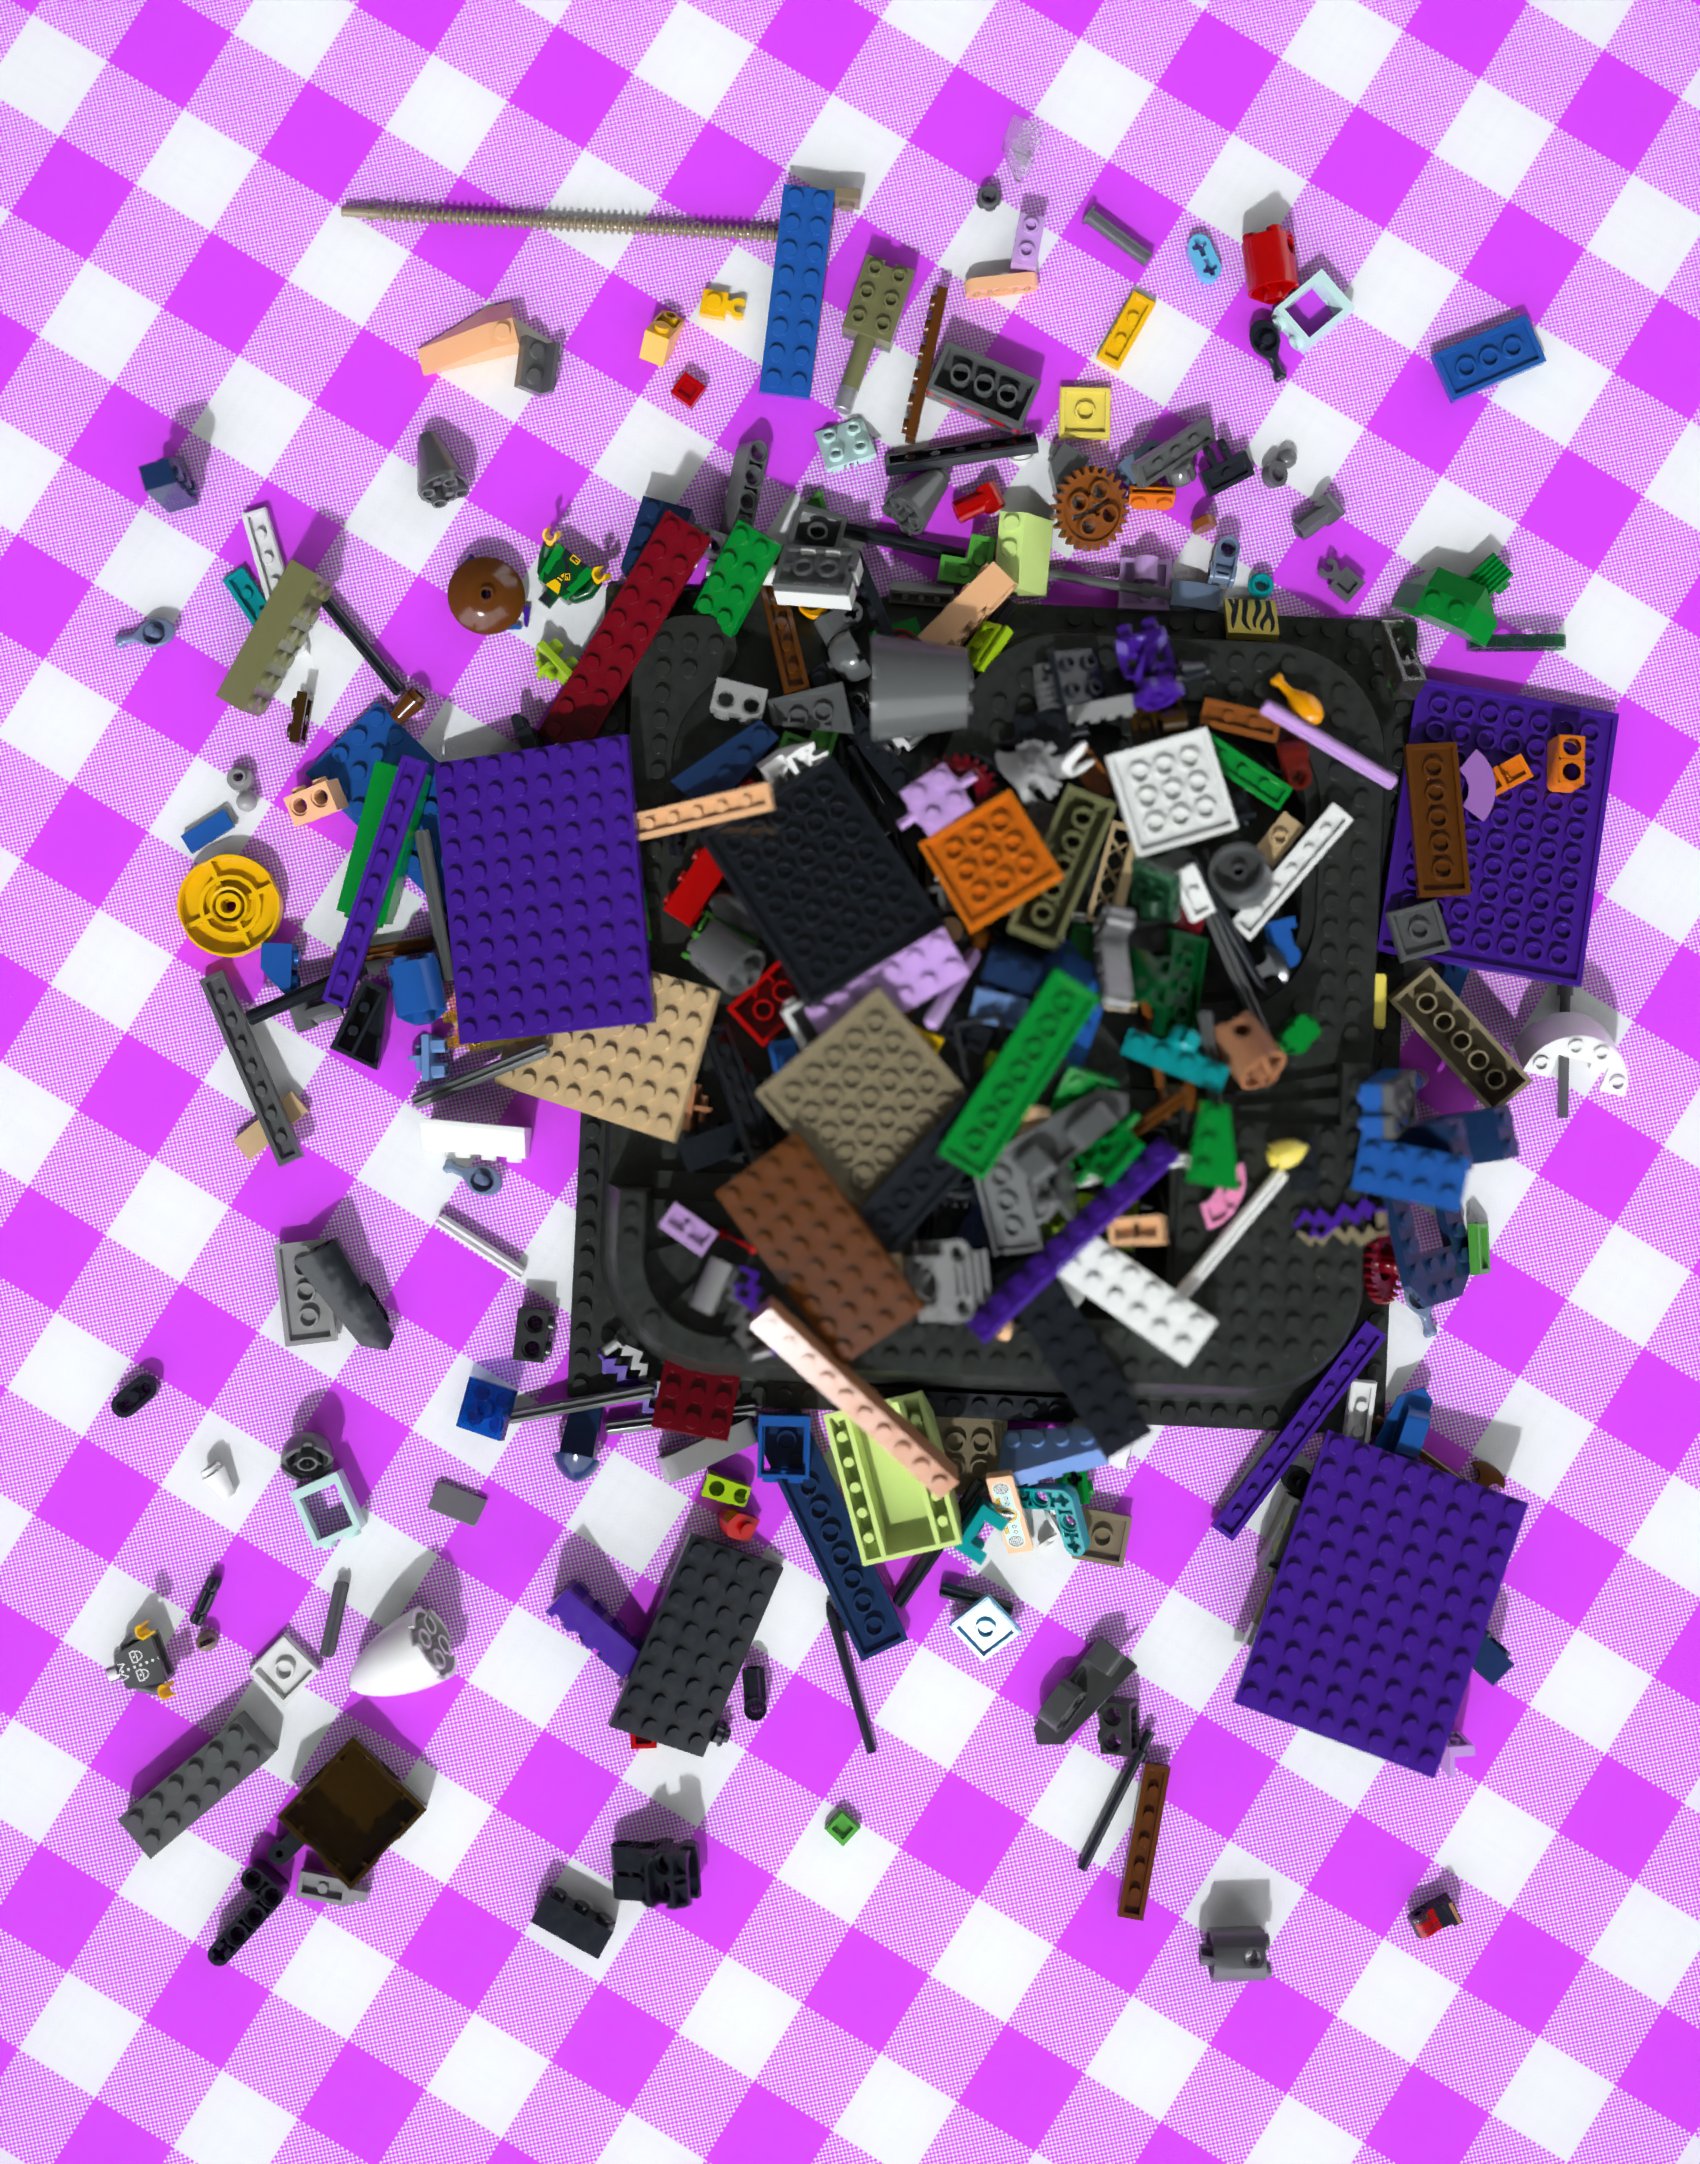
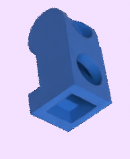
M1295 916L1272 921L1264 925L1268 945L1280 952L1287 963L1288 969L1295 966L1300 960V951L1294 946L1291 929L1297 927Z

